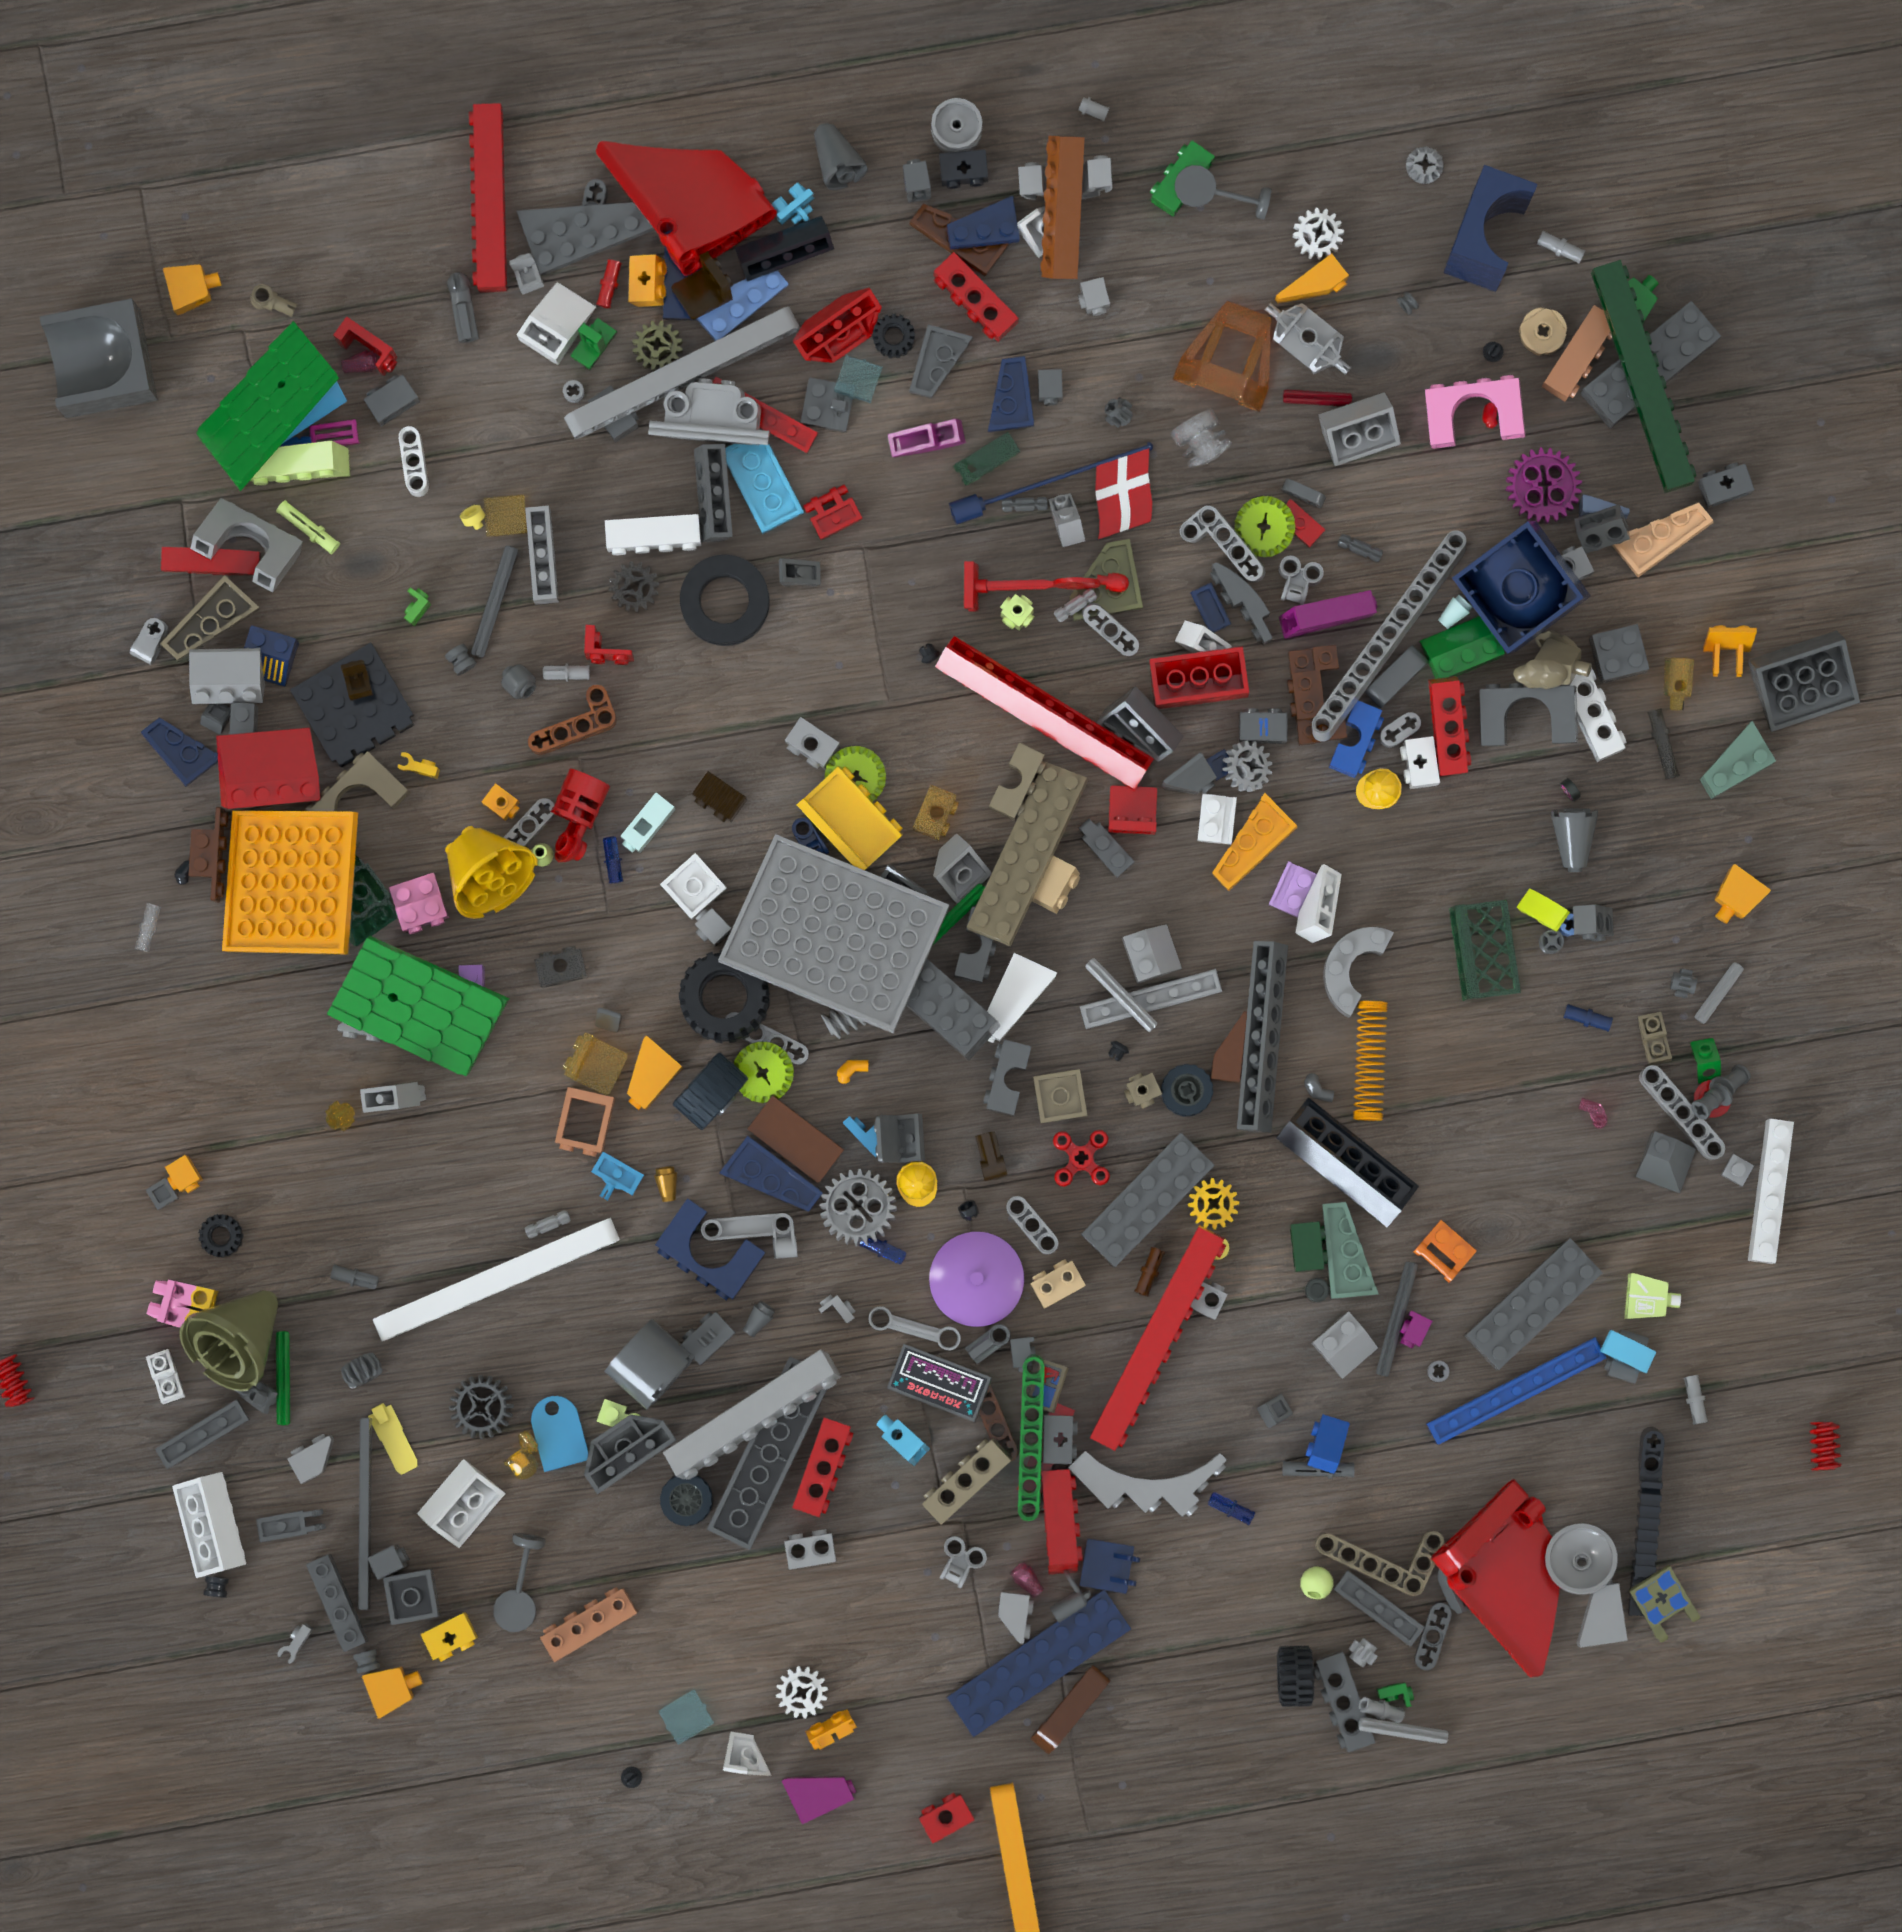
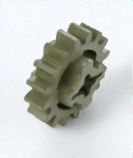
M651 321V327L648 328L643 324L644 331H636L639 339H634L632 342L638 347L632 350L633 354H639L636 358L637 362L644 361V369L650 365L652 372H654L657 367L662 368L672 363L673 360H678L677 353H683V349L678 347V345L683 344V341L680 338L676 339L679 331L672 332V324L664 327V322L660 321L659 326H656L654 321ZM655 332L653 336L646 338L649 334ZM665 334L672 339L673 344L665 340ZM657 342H661L662 347L655 351L654 346L657 345ZM642 349L650 352L651 359L645 356ZM666 354L669 355L666 359L661 360V358Z

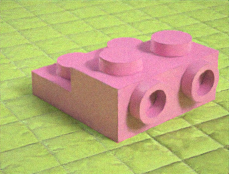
M434 872L389 887L404 933L408 932L409 935L422 931L423 926L431 924V927L439 926L445 923L444 919L449 918Z

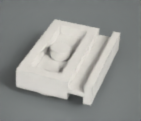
M1202 794L1197 841L1232 844L1237 797Z

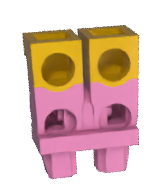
M168 1280V1282L155 1281L153 1293L164 1295L162 1304L150 1302L147 1314L157 1318L159 1322L180 1328L190 1315L199 1312L189 1309V1306L204 1310L214 1307L219 1291Z

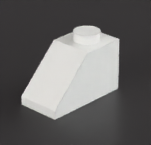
M1184 621L1175 639L1176 643L1192 653L1232 647L1206 627L1189 621Z

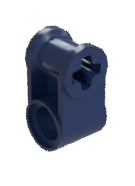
M799 818L794 821L792 832L798 844L811 849L819 847L816 851L826 855L829 854L826 845L809 819ZM806 823L810 828L809 832L806 835H799L796 832L798 824Z

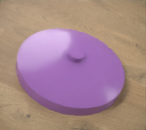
M968 1232L952 1238L938 1251L930 1269V1289L939 1309L953 1321L971 1327L988 1326L1005 1318L1016 1307L1023 1292L1024 1271L1017 1253L1006 1241L990 1233Z

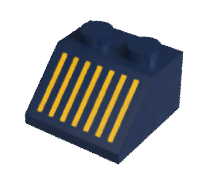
M251 625L244 648H260L264 681L286 687L299 646L298 640Z

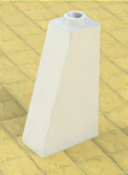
M1016 953L1013 954L987 1010L1000 1024L998 1030L989 1038V1042L1001 1041L1052 983L1057 972Z

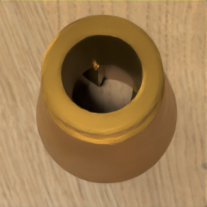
M674 1166L656 1168L654 1177L662 1197V1202L676 1200L677 1172H675Z

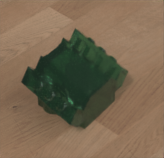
M356 855L349 942L357 947L367 937L376 934L397 919L398 916L395 906L390 901L391 895L370 865L368 863L364 864L361 858Z

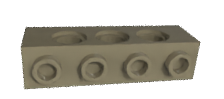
M985 1438L976 1447L978 1452L972 1458L967 1455L958 1463L961 1468L955 1474L950 1471L941 1479L943 1482L942 1486L937 1490L932 1487L923 1496L926 1500L922 1505L940 1525L1013 1459L994 1438L990 1441ZM980 1457L988 1459L989 1468L986 1470L980 1469L977 1466V1459ZM963 1473L969 1474L972 1478L971 1485H962L959 1480L960 1475ZM949 1489L954 1493L955 1497L952 1502H947L943 1499L942 1492Z

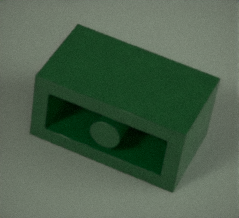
M1319 1221L1291 1224L1290 1234L1294 1272L1324 1269V1264H1328L1327 1250H1322V1241L1325 1240L1324 1226H1320Z

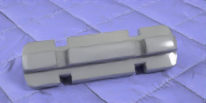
M1089 588L1083 592L1082 596L1078 595L1064 604L1065 607L1055 610L1054 615L1059 622H1063L1068 618V615L1072 616L1083 609L1088 602L1092 603L1095 601L1097 595L1092 588Z
M564 1210L557 1213L556 1216L552 1215L536 1222L537 1224L526 1226L525 1232L528 1238H534L538 1236V1233L543 1234L559 1227L560 1224L569 1223L571 1219L568 1212Z

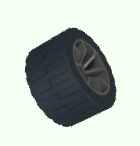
M718 1052L674 1100L673 1106L697 1128L703 1130L717 1115L721 1116L736 1099L734 1096L748 1081V1077L721 1052Z

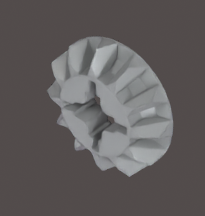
M1427 146L1416 148L1409 154L1406 161L1408 175L1414 181L1421 184L1434 182L1443 171L1442 156L1439 155L1436 149H1431ZM1427 156V162L1432 166H1429L1425 174H1423V167L1418 163H1422L1424 157Z

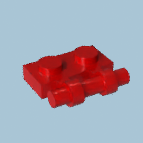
M845 484L838 488L833 487L829 489L828 493L818 498L815 496L810 499V502L803 505L806 513L816 510L818 514L810 518V521L820 540L863 520L852 497L845 501L842 500L841 496L849 493ZM834 500L836 506L824 511L822 506Z

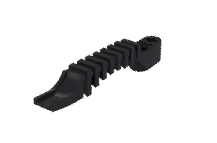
M1655 1427L1645 1428L1640 1436L1638 1459L1640 1485L1638 1497L1640 1502H1637L1639 1515L1637 1514L1636 1517L1638 1527L1636 1526L1635 1530L1637 1538L1634 1540L1636 1549H1633L1635 1560H1632L1631 1565L1635 1572H1631L1630 1589L1656 1573L1655 1561H1657L1656 1549H1658L1657 1537H1659L1658 1525H1660L1659 1513H1661L1660 1501H1662L1660 1489H1663L1662 1468L1665 1440L1662 1433ZM1652 1434H1654L1658 1440H1654L1653 1444H1650L1647 1438H1652ZM1648 1458H1656L1654 1467H1645V1461ZM1629 1594L1628 1615L1643 1616L1632 1595Z

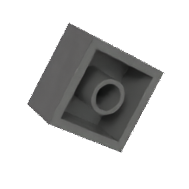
M1638 624L1594 634L1589 638L1600 684L1644 674L1649 670Z
M433 1569L383 1578L391 1625L441 1616Z

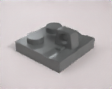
M809 377L800 423L846 433L855 386Z

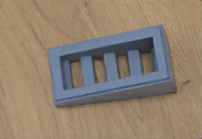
M1583 494L1579 501V517L1615 506L1616 504ZM1620 506L1625 519H1627L1629 509Z

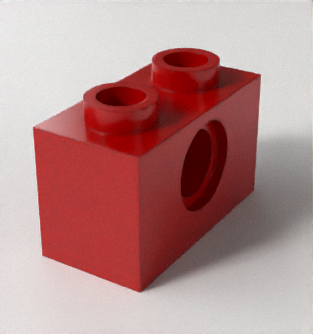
M953 1792L942 1799L943 1803L935 1807L932 1804L921 1810L923 1815L919 1816V1820L932 1844L975 1820L961 1793L956 1796ZM943 1810H948L953 1815L952 1820L948 1823L941 1822L938 1817L939 1813Z

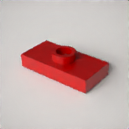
M1290 499L1286 505L1294 516V535L1310 548L1325 532V529Z

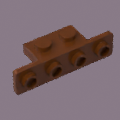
M216 807L214 830L191 829L188 875L190 877L212 878L211 901L220 903V897L224 896V883H221V877L226 869V862L223 860V850L227 848V837L224 836V827L228 826V813H225V809L222 807Z

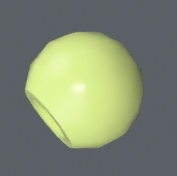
M1315 1566L1308 1568L1300 1579L1301 1589L1309 1598L1323 1599L1330 1594L1333 1588V1577L1323 1567Z

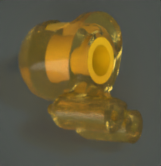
M526 1430L518 1434L521 1449L503 1461L505 1466H510L515 1477L520 1480L532 1477L538 1469V1463L531 1452L534 1451L535 1453L538 1451V1444L530 1432Z

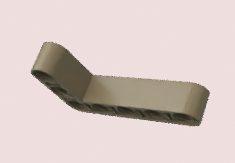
M1427 1531L1424 1533L1407 1570L1328 1533L1320 1534L1316 1538L1315 1548L1321 1554L1405 1594L1418 1596L1424 1590L1435 1566L1431 1557L1445 1542L1444 1537L1439 1532ZM1430 1535H1436L1439 1539V1544L1435 1548H1430L1427 1545L1426 1541ZM1324 1537H1329L1333 1543L1332 1548L1328 1551H1324L1320 1547V1541ZM1347 1547L1354 1551V1557L1350 1561L1343 1560L1341 1555L1343 1549ZM1422 1556L1429 1560V1566L1425 1570H1420L1417 1567V1560ZM1367 1558H1373L1376 1562V1566L1372 1571H1366L1363 1567V1563ZM1389 1568H1394L1397 1571V1578L1390 1582L1386 1580L1385 1572ZM1411 1578H1415L1419 1582V1587L1414 1592H1410L1407 1589V1582Z

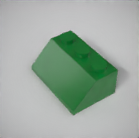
M1480 616L1419 641L1435 679L1457 677L1498 660L1505 654L1503 647Z

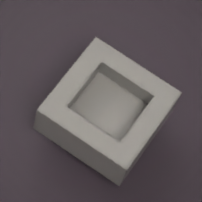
M1732 1154L1721 1175L1742 1187L1754 1165Z

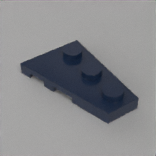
M1013 195L947 224L950 250L1019 242L1020 237Z
M1025 356L1002 359L988 432L1034 427Z

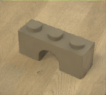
M1019 743L1009 763V767L1020 773L1022 781L1014 789H1007L999 785L989 805V809L1013 821L1016 816L1023 813L1025 809L1023 801L1026 795L1032 794L1037 784L1033 780L1036 774L1041 775L1047 763L1043 761L1045 755Z

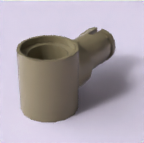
M265 284L257 285L253 289L250 298L251 304L256 309H268L271 311L274 309L290 317L293 316L297 303L278 296V293L273 292ZM263 292L267 295L268 300L261 302L257 300L256 294Z

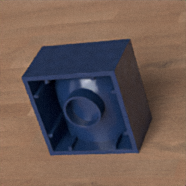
M1527 521L1452 577L1507 654L1517 652L1591 597L1537 521Z

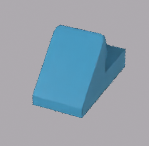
M849 1116L843 1124L876 1158L877 1135L874 1126L865 1133L863 1130L866 1126L857 1117L853 1120Z

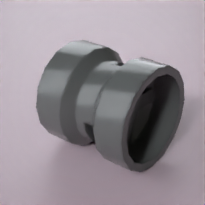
M460 644L445 654L447 661L453 664V670L457 676L468 672L477 664L474 658L468 655V649L465 644Z

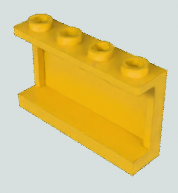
M837 766L797 806L853 866L866 870L903 835L900 832L903 828L894 818L890 821L884 815L887 811L878 801L873 803L868 796L871 793L862 784L857 786L852 780L855 776L847 767L842 769L840 766Z

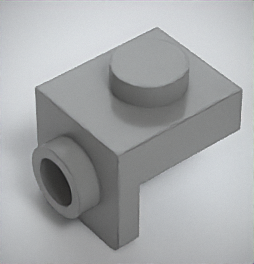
M531 253L519 255L509 261L523 295L544 287L542 277Z
M829 1295L820 1302L822 1307L818 1310L821 1314L831 1306H834L847 1324L855 1319L852 1315L855 1312L853 1307L847 1300L843 1303L838 1295L834 1298L832 1295Z

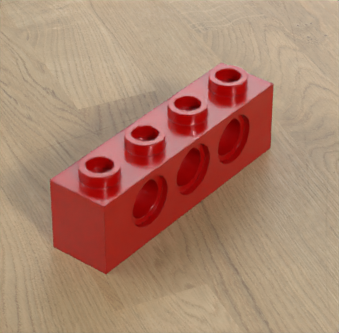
M955 252L934 270V282L942 290L946 288L952 294L950 296L951 300L959 307L962 305L968 311L966 312L967 316L974 323L978 321L984 327L982 331L989 339L995 338L999 342L1018 324L1019 318ZM960 277L965 283L961 287H956L952 284V280ZM971 294H977L981 297V300L974 304L968 300V297ZM992 310L996 312L997 317L993 320H988L984 316L985 312Z
M1456 676L1430 679L1428 683L1439 775L1468 773V766L1471 765L1470 751L1466 752L1465 743L1469 742V733L1467 728L1464 729L1463 720L1467 719L1466 706H1462L1461 697L1465 696L1463 682L1460 683ZM1446 698L1454 699V704L1450 708H1444L1442 705ZM1449 721L1456 722V727L1452 731L1445 730V725ZM1451 744L1458 745V751L1454 754L1447 753V748Z
M825 1417L823 1418L792 1508L820 1517L821 1513L826 1514L830 1504V1500L826 1499L829 1490L834 1492L838 1478L834 1477L836 1469H842L846 1455L842 1454L844 1446H850L854 1434L850 1432V1426ZM830 1438L836 1439L839 1443L838 1450L833 1453L828 1452L825 1448V1443ZM821 1461H827L831 1465L829 1474L821 1475L818 1472L817 1466ZM813 1484H819L823 1488V1494L818 1498L811 1496L809 1492Z

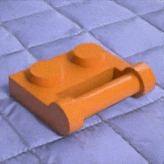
M1440 1220L1413 1252L1418 1257L1421 1255L1450 1283L1477 1250ZM1430 1243L1455 1264L1452 1269L1427 1249Z

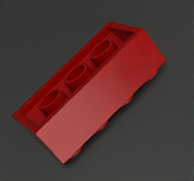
M1243 647L1149 659L1154 706L1158 710L1248 698L1249 696Z

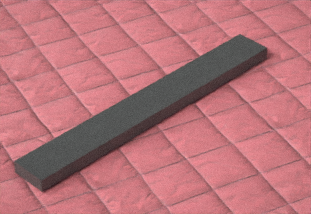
M372 1418L360 1419L359 1610L371 1609V1565L367 1558L371 1556Z

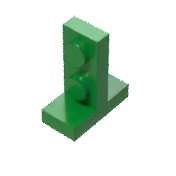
M599 318L590 326H587L585 323L581 325L578 329L581 341L571 354L573 359L591 370L617 334L615 329Z

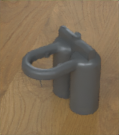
M1064 1570L1063 1573L1075 1592L1049 1607L1059 1623L1084 1608L1091 1595L1090 1591L1081 1593L1067 1570Z

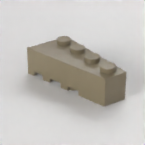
M224 575L160 644L176 660L180 661L189 655L190 649L201 648L259 611L260 607Z

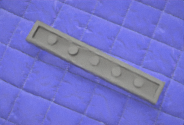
M1213 969L1133 991L1129 994L1148 1013L1221 993L1222 988L1217 971ZM1115 997L1080 1006L1085 1029L1133 1017Z

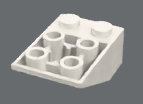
M557 282L529 315L517 333L519 341L559 365L579 334L578 329L583 323L586 324L596 306Z

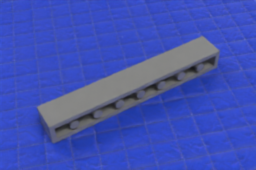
M819 1350L664 1451L663 1454L676 1477L686 1480L691 1479L704 1466L708 1467L715 1464L719 1456L735 1451L739 1443L756 1437L759 1430L776 1424L777 1419L782 1415H789L796 1411V1406L802 1402L806 1403L813 1400L817 1396L816 1393L822 1389L826 1390L833 1387L837 1383L836 1380L841 1378V1375L829 1354Z

